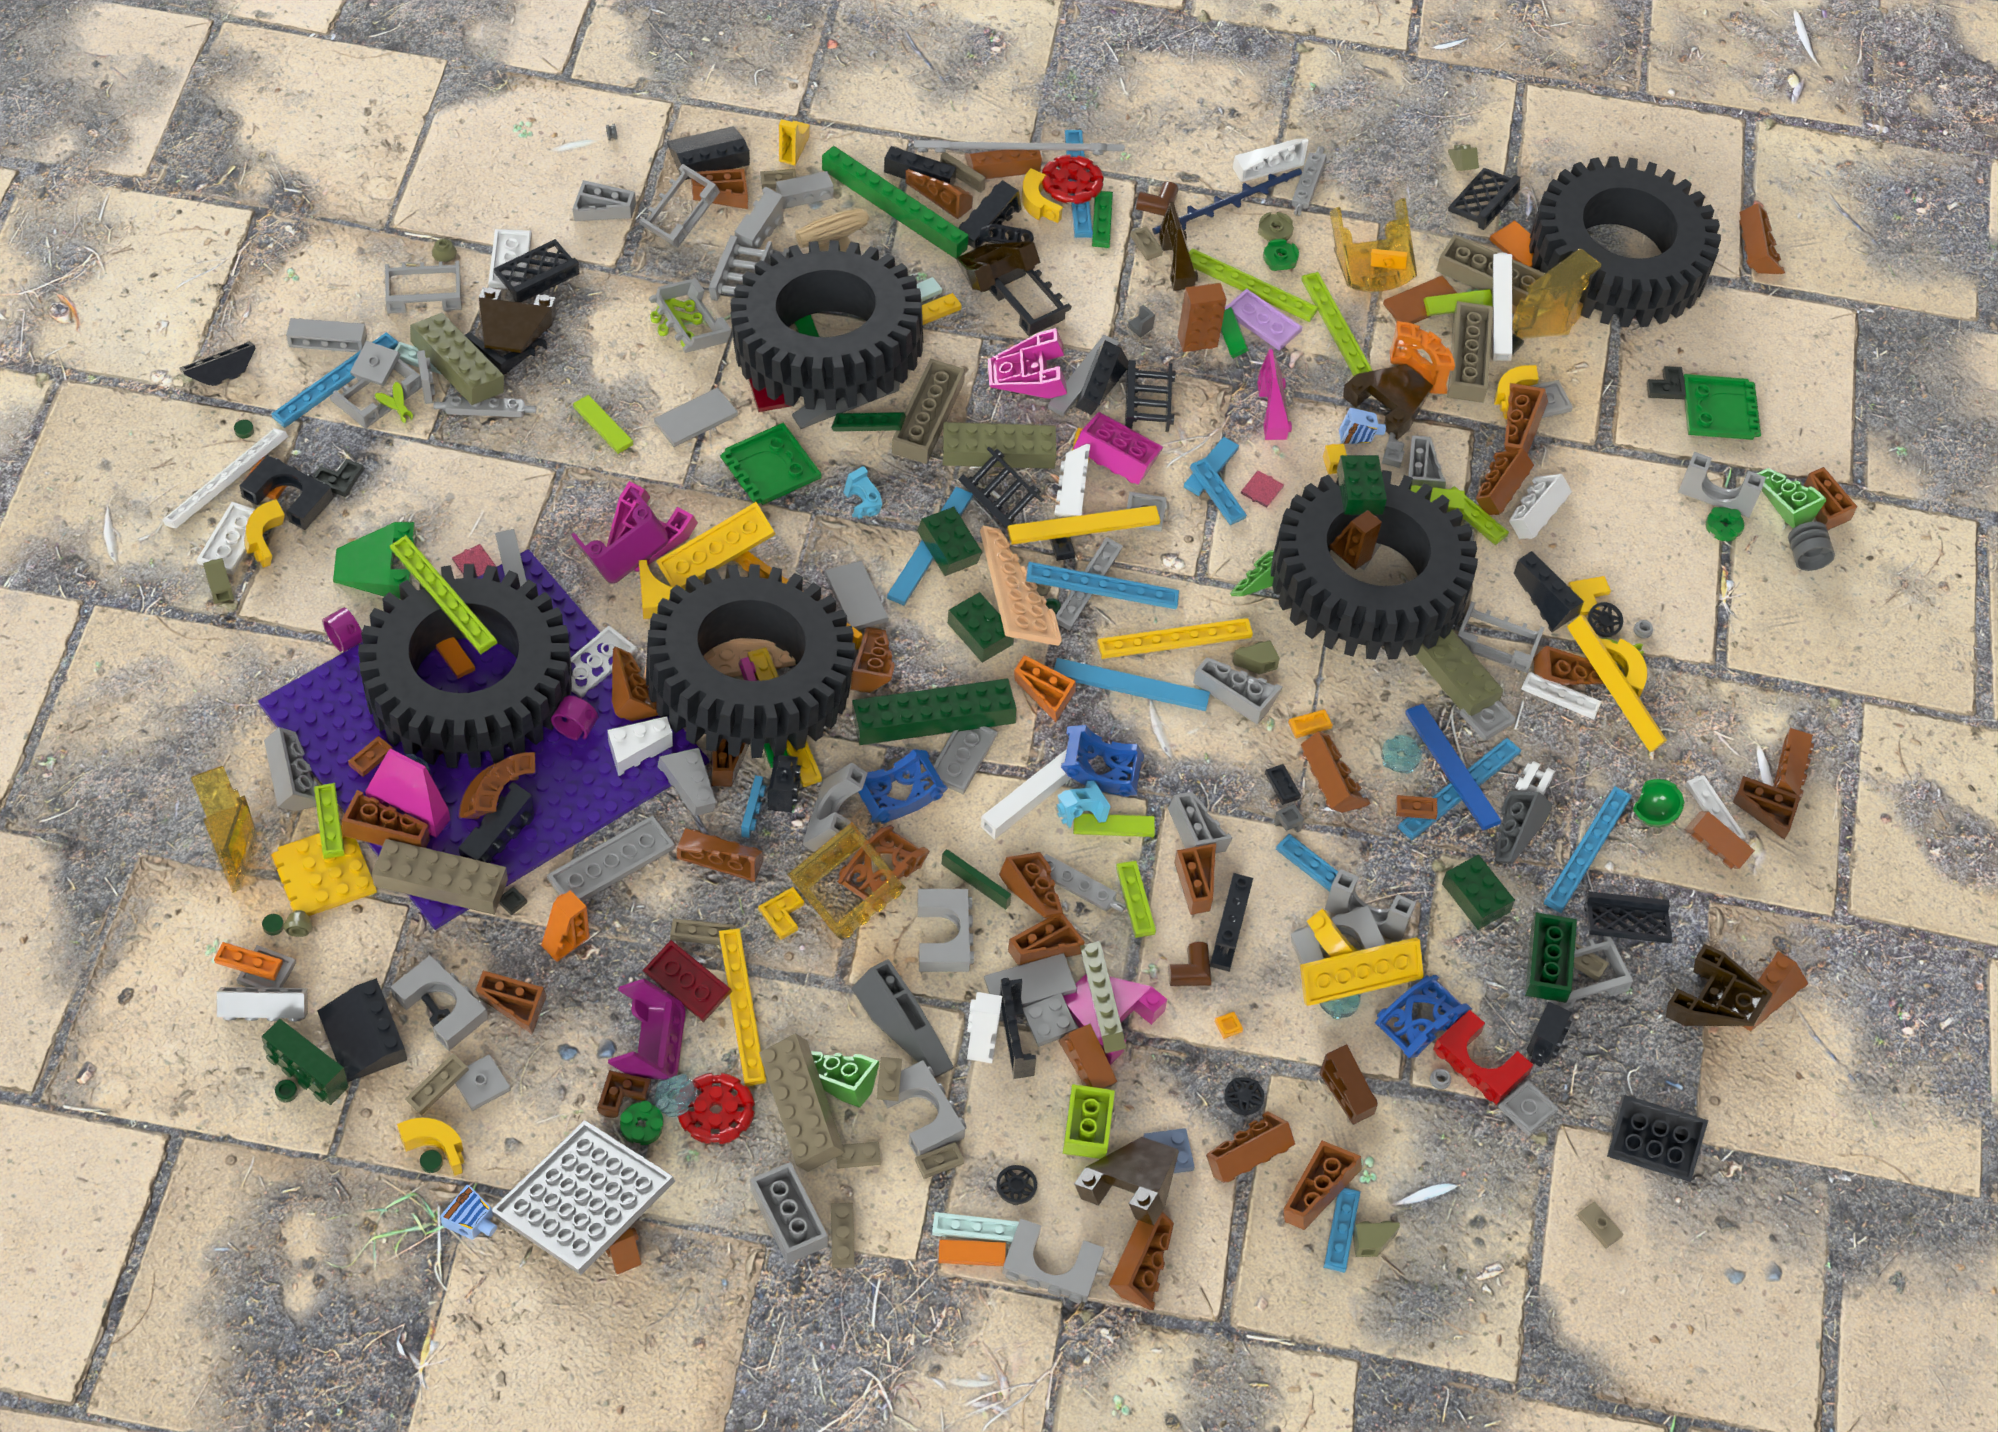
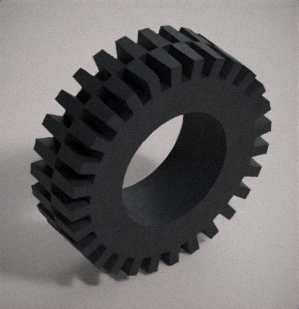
M1609 156L1604 168L1599 157L1590 159L1587 168L1582 162H1578L1573 165L1571 173L1564 169L1559 173L1558 179H1552L1547 191H1544L1530 235L1529 252L1534 253L1532 268L1551 276L1549 294L1552 297L1556 298L1566 292L1563 305L1571 310L1578 302L1583 303L1581 316L1588 319L1594 309L1602 311L1600 323L1609 325L1613 314L1619 315L1620 327H1629L1634 316H1636L1640 327H1649L1653 317L1658 324H1663L1668 321L1670 314L1675 318L1681 316L1685 307L1690 309L1695 305L1697 297L1700 298L1719 252L1718 247L1721 242V234L1717 233L1720 224L1718 219H1712L1714 214L1712 205L1702 206L1705 196L1701 191L1689 195L1692 183L1687 179L1674 185L1673 181L1676 172L1667 169L1662 177L1655 175L1656 163L1649 162L1646 170L1641 171L1637 170V158L1629 157L1625 168H1621L1618 156ZM1604 224L1626 226L1650 238L1662 254L1650 258L1620 256L1597 244L1586 229Z
M830 240L828 251H820L818 241L809 242V253L803 254L798 245H793L789 247V259H786L779 251L770 254L771 265L760 260L755 264V274L747 271L742 276L743 285H736L734 289L735 298H731L730 314L738 367L742 368V375L746 380L752 378V384L756 390L760 391L766 387L767 397L776 400L783 393L786 405L794 407L800 396H802L805 409L815 410L817 400L825 399L826 409L836 410V398L844 397L848 408L857 406V394L859 393L865 397L868 403L877 400V387L884 393L889 394L894 390V380L903 384L908 379V370L914 371L918 365L917 357L922 356L924 343L920 288H917V281L914 275L908 276V269L903 263L895 266V258L887 253L879 259V252L875 247L870 246L861 255L860 244L856 242H850L846 252L840 251L839 240ZM830 311L849 313L866 321L862 326L849 333L832 337L808 336L789 328L793 323L805 316Z
M1382 470L1387 501L1383 515H1375L1382 522L1376 543L1390 547L1403 555L1414 567L1418 576L1409 582L1393 586L1368 584L1345 573L1334 562L1329 553L1331 549L1328 546L1334 542L1335 538L1342 533L1351 521L1360 515L1344 514L1339 480L1337 478L1335 483L1330 475H1326L1320 478L1318 488L1310 483L1304 487L1302 497L1296 494L1291 501L1290 508H1286L1283 514L1271 565V577H1274L1272 587L1274 594L1280 593V607L1282 610L1292 608L1290 621L1295 626L1307 620L1305 635L1311 639L1324 630L1323 646L1332 650L1338 639L1345 640L1344 654L1352 657L1358 644L1366 645V659L1376 660L1381 646H1384L1388 660L1398 659L1402 646L1409 657L1419 653L1422 643L1428 650L1436 646L1439 636L1445 639L1450 634L1453 625L1456 626L1458 624L1478 565V558H1475L1477 544L1476 541H1470L1473 531L1469 524L1461 526L1463 514L1458 508L1447 512L1450 500L1443 494L1433 502H1430L1433 487L1424 483L1415 493L1411 491L1412 477L1404 475L1400 485L1397 486L1391 484L1392 471Z
M464 564L463 578L454 579L451 565L441 567V576L494 636L497 643L508 649L517 659L511 671L498 683L489 688L471 693L442 691L430 686L417 675L420 664L427 655L436 649L438 643L452 637L456 640L466 638L421 584L420 590H417L406 580L399 584L400 599L390 592L382 598L384 611L374 608L369 615L371 626L364 625L361 633L363 644H359L358 654L370 715L373 714L375 725L379 731H386L387 739L391 744L396 746L402 741L404 753L411 757H414L421 748L425 763L435 765L441 750L443 751L447 768H458L460 754H467L470 767L479 768L481 767L480 752L489 751L493 763L496 764L504 760L505 745H508L515 755L525 753V737L537 745L543 740V726L550 730L554 729L551 718L563 698L571 695L572 690L569 636L567 626L563 625V617L559 608L553 609L552 599L546 592L538 596L537 585L528 579L520 587L518 574L509 570L500 583L497 567L487 565L482 579L477 578L474 564Z
M737 564L727 565L726 576L723 580L715 568L706 570L704 584L696 575H693L686 579L685 590L676 585L670 590L669 600L661 599L658 603L657 614L653 613L650 620L647 642L646 686H649L651 703L657 702L656 712L660 718L669 716L670 728L675 733L686 727V740L695 745L706 734V750L711 752L718 749L722 739L727 740L728 756L730 754L732 757L739 756L742 743L750 745L752 758H762L764 744L768 743L774 756L784 755L787 739L796 751L800 750L806 745L807 735L816 742L823 737L824 726L832 729L837 722L838 713L843 714L847 698H849L855 643H853L852 626H847V615L844 610L836 611V600L831 595L821 599V587L814 582L802 592L803 577L794 573L786 584L782 583V569L772 567L768 579L760 578V565L754 564L749 566L748 577H740ZM733 639H761L773 642L776 647L789 652V656L791 658L793 656L796 660V666L777 678L763 681H746L719 672L703 656L712 648Z

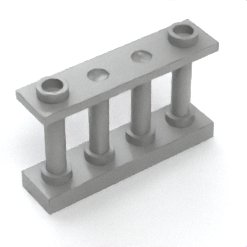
M730 235L709 285L711 300L718 301L720 294H723V292L734 294L735 287L725 285V282L729 279L743 282L742 276L744 274L730 272L731 268L735 266L755 270L756 262L737 260V255L762 257V261L770 265V254L775 252L772 242L768 241L765 250L742 247L738 243V237Z

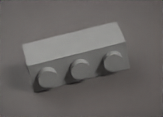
M827 171L776 182V192L783 195V209L833 199L834 186Z

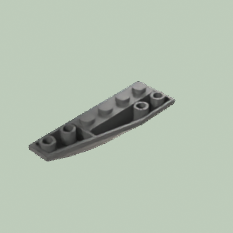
M894 380V390L889 394L884 393L877 387V399L899 391L900 382ZM859 393L857 394V406L848 408L844 397L836 398V410H827L825 399H818L815 410L805 409V406L794 412L792 417L799 428L803 429L834 417L837 413H844L867 404L868 401Z
M887 959L871 967L852 987V991L871 1020L917 1062L923 1060L927 1066H930L935 1074L934 1078L952 1070L954 1066L933 1027L890 960Z

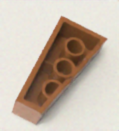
M359 790L356 791L341 820L343 836L383 846L385 839L426 848L430 841L428 824L407 814L402 815L396 812L395 808L391 806L386 807L380 804L379 800L364 796L363 792Z
M1321 1140L1284 1207L1285 1222L1305 1230L1362 1170L1361 1156Z

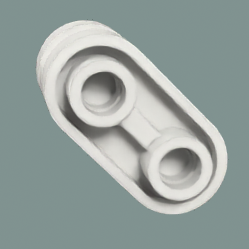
M1535 761L1532 764L1527 763L1523 772L1525 777L1519 778L1515 788L1518 791L1540 792L1544 796L1555 771L1547 768L1544 773L1539 770L1541 764ZM1535 777L1541 779L1538 787L1531 785Z

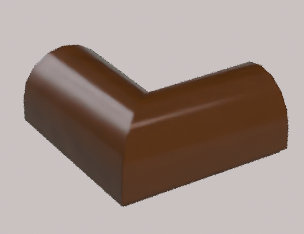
M1164 182L1158 196L1140 191L1136 209L1165 216L1169 203H1175L1178 186L1173 182Z
M1193 942L1187 947L1188 964H1169L1170 986H1211L1208 944L1205 942Z
M609 1070L598 1103V1113L608 1118L618 1117L624 1097L647 1101L651 1089V1079Z

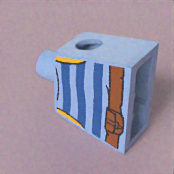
M1349 408L1339 428L1341 444H1370L1375 435L1385 434L1386 426L1385 424H1378L1375 413Z
M469 1185L465 1186L440 1216L443 1227L471 1240L475 1239L480 1232L491 1237L497 1229V1225L490 1221L493 1217L492 1208Z

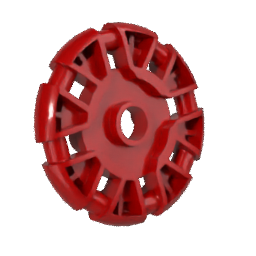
M1071 154L1054 158V161H1049L1042 170V173L1046 175L1042 181V186L1046 193H1050L1053 199L1066 204L1067 202L1082 204L1091 201L1092 197L1095 198L1099 195L1104 185L1103 173L1098 165H1094L1092 160L1079 155L1077 157H1071Z
M712 1073L698 1076L692 1080L693 1083L691 1085H686L680 1093L677 1102L679 1106L677 1111L679 1123L684 1131H688L691 1137L705 1144H711V1142H719V1144L729 1143L739 1138L740 1133L747 1131L753 1121L755 1111H753V1106H755L753 1095L747 1086L741 1084L740 1079L730 1074L721 1073V1075H713ZM712 1084H721V1087H719V1086H713V1087H712ZM697 1090L702 1092L699 1096L695 1094ZM734 1090L738 1092L735 1097L731 1094ZM716 1105L722 1108L719 1113H712L710 1111V1108ZM688 1107H694V1111H689ZM738 1107H744V1110L738 1111ZM698 1122L701 1126L696 1127L695 1124ZM733 1123L736 1124L734 1128L730 1127ZM711 1129H720V1134H711Z

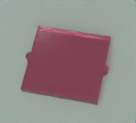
M1257 470L1241 490V494L1252 499V502H1257L1267 508L1284 487V484L1273 479L1272 476H1267Z
M481 544L468 550L465 549L464 552L452 557L453 562L462 574L464 572V564H474L477 577L484 574L487 565L497 567Z

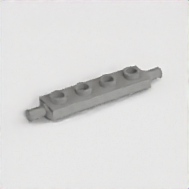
M1318 146L1316 153H1309L1292 199V206L1296 207L1294 211L1296 216L1297 214L1298 216L1301 215L1303 208L1310 207L1327 160L1326 155L1323 154L1325 150L1323 146H1321V149Z
M448 396L445 402L434 401L433 405L434 409H443L446 414L523 417L525 413L536 414V406H525L523 399L489 398L471 405L464 397Z
M1048 854L1043 856L1050 865L1051 879L1054 880L1055 884L1106 912L1112 907L1123 913L1126 905L1116 900V891Z

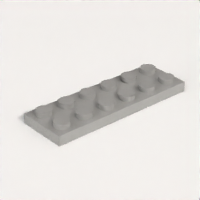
M652 815L547 874V879L559 895L571 890L581 901H584L674 850L675 844Z

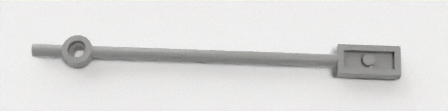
M914 140V149H918V152L922 153L928 152V149H933L936 153H945L949 149L1091 151L1093 155H1103V152L1125 150L1124 144L1006 143Z

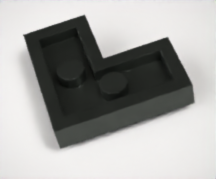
M1664 366V380L1648 379V398L1685 399L1686 391L1682 367Z
M346 459L337 472L319 466L313 478L327 483L333 493L346 497L364 471V466Z

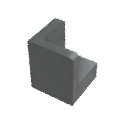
M1140 306L1139 315L1128 322V328L1141 338L1153 329L1155 314L1146 306Z
M1294 804L1276 812L1275 826L1282 824L1286 831L1292 828L1296 832L1301 831L1304 818Z

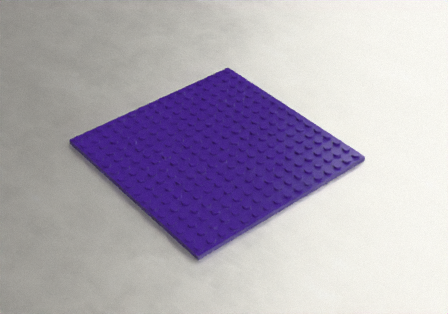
M527 549L520 553L526 581L529 579L537 585L538 596L546 592L551 597L553 609L559 608L563 617V625L567 626L570 655L572 657L595 638L600 631L532 552ZM502 564L497 566L500 583L505 577ZM467 638L456 641L475 666V671L457 679L438 650L435 649L422 661L417 670V675L424 682L439 690L451 693H471L489 688L498 683L511 671L517 659L508 649L498 643L480 654ZM600 643L597 646V651L599 653H602L601 646L603 643ZM359 644L258 700L259 706L277 728L281 727L296 732L305 753L302 757L310 765L311 772L320 784L335 783L338 807L344 814L357 790L363 792L364 796H366L365 791L381 763L362 777L349 766L348 761L379 736L394 751L427 768L449 809L450 821L437 838L429 835L430 841L426 847L427 849L460 856L459 846L475 827H481V822L485 815L480 816L478 819L459 818V809L463 794L470 782L482 770L494 764L490 752H480L481 767L479 768L470 767L467 754H460L458 768H447L443 753L438 756L435 765L425 763L421 748L414 757H411L404 753L402 741L396 746L391 744L387 739L386 731L380 732L375 725L373 714L370 715L367 707L359 667ZM604 646L603 650L608 652L609 646ZM588 652L583 653L580 657L581 661L587 663V658L591 654ZM613 656L608 660L610 666L613 662ZM572 662V663H571V666H572V673H573V670H574V668L576 667V665ZM601 666L592 668V674L596 677L604 672ZM611 673L593 689H589L586 695L581 698L594 707L598 713V719L585 740L582 738L584 731L578 740H573L561 734L555 727L553 730H550L544 726L543 740L537 745L525 737V753L535 752V773L520 775L518 780L507 782L503 786L504 788L498 799L501 795L506 797L511 791L508 787L512 782L516 783L532 795L534 819L520 831L515 839H511L506 844L505 849L501 853H497L492 858L490 864L506 867L508 881L505 887L671 787L669 779L658 768L659 757L699 748L698 745H694L686 740V731L684 729L677 733L671 729L672 747L652 758L644 759L640 762V765L632 766L625 770L624 774L618 776L608 742V730L658 719L660 716L657 715L635 721L619 718L615 714L612 704ZM587 678L583 680L575 679L576 685L580 687L585 686ZM571 691V695H567V696H575V697H578V696H577L576 694H574L572 691ZM561 717L563 722L567 721L566 717ZM508 745L504 746V759L515 755ZM699 748L705 766L709 763V758ZM391 804L389 805L395 808L396 812L402 815L407 814L409 816H412ZM366 842L378 857L383 846ZM407 894L434 930L469 910L468 908Z

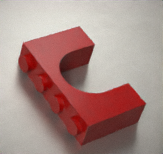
M1469 1010L1437 1039L1433 1050L1439 1058L1447 1061L1455 1072L1463 1075L1471 1086L1479 1089L1487 1100L1498 1105L1530 1074L1533 1064L1518 1051L1498 1068L1487 1069L1475 1064L1468 1055L1467 1046L1482 1033L1485 1022Z

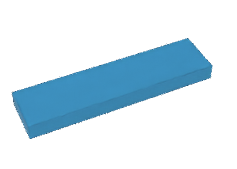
M1223 437L1206 458L1217 473L1222 470L1238 451L1239 445ZM1194 473L1187 479L1183 487L1197 496H1200L1205 490Z
M1207 458L1190 465V469L1229 525L1246 518V513Z
M1288 834L1276 846V850L1330 892L1338 871L1291 834Z
M1344 1188L1337 1195L1323 1268L1346 1272L1361 1191Z

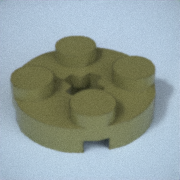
M1277 212V214L1266 213L1260 218L1258 234L1267 241L1274 239L1289 240L1293 235V221L1288 215Z

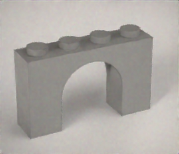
M1694 452L1678 493L1717 507L1737 509L1741 512L1742 516L1749 518L1766 477L1748 471L1741 486L1734 489L1718 487L1707 477V470L1712 458Z
M850 763L824 779L802 843L804 846L820 854L847 838L851 821L838 814L837 811L848 797L863 789L867 776L866 771Z
M1339 869L1331 886L1325 910L1337 915L1351 912L1356 907L1369 906L1381 935L1397 942L1401 941L1408 928L1416 902L1397 894L1391 908L1378 909L1363 902L1356 894L1355 888L1359 877Z
M918 889V917L946 918L952 921L959 930L958 935L946 943H919V972H969L970 964H974V951H970V946H973V933H969V927L973 926V916L969 915L968 910L972 909V897H968V889Z
M1369 906L1356 907L1351 912L1337 914L1332 918L1339 931L1356 939L1362 950L1385 945ZM1311 927L1299 928L1291 933V943L1301 964L1324 959L1320 950L1321 944L1314 936L1315 933Z
M430 955L390 987L392 997L406 1010L418 1002L426 993L444 992L456 1000V1006L453 1011L433 1027L435 1038L448 1051L488 1019L486 1004L482 1000L475 999L472 991L467 986L463 987L453 973L449 974L445 970V966L440 960L437 959L435 961Z
M923 1060L901 1070L898 1101L883 1100L886 1107L890 1108L906 1099L920 1097L927 1099L936 1107L938 1112L936 1119L909 1134V1145L916 1157L964 1139L966 1124L962 1117L959 1118L955 1113L956 1108L953 1102L947 1100L942 1084L936 1082L932 1068L927 1066Z
M1020 1218L1002 1274H1005L1006 1278L1013 1281H1018V1279L1025 1281L1028 1286L1033 1288L1042 1287L1048 1289V1292L1053 1295L1060 1296L1062 1294L1068 1296L1069 1300L1073 1302L1086 1303L1103 1256L1104 1247L1083 1240L1076 1263L1072 1269L1061 1275L1047 1274L1036 1265L1033 1257V1252L1041 1232V1225Z

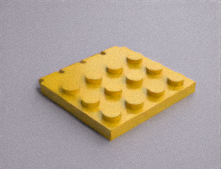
M342 825L341 831L345 856L324 859L320 833L277 847L278 851L271 854L275 867L278 868L277 872L284 885L287 898L291 901L290 905L293 912L301 910L308 916H312L377 893L357 840L343 836Z

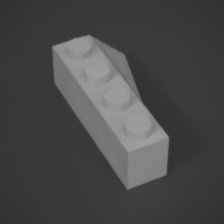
M1208 657L1196 669L1193 681L1194 684L1205 691H1209L1212 696L1255 724H1258L1269 712L1283 687L1278 684H1269L1267 680L1260 677L1259 679L1251 677L1242 670L1238 672L1231 669V666Z
M278 727L264 740L277 806L294 812L317 807L314 786H318L317 781L312 780L310 775L311 767L302 757L305 753L296 732Z

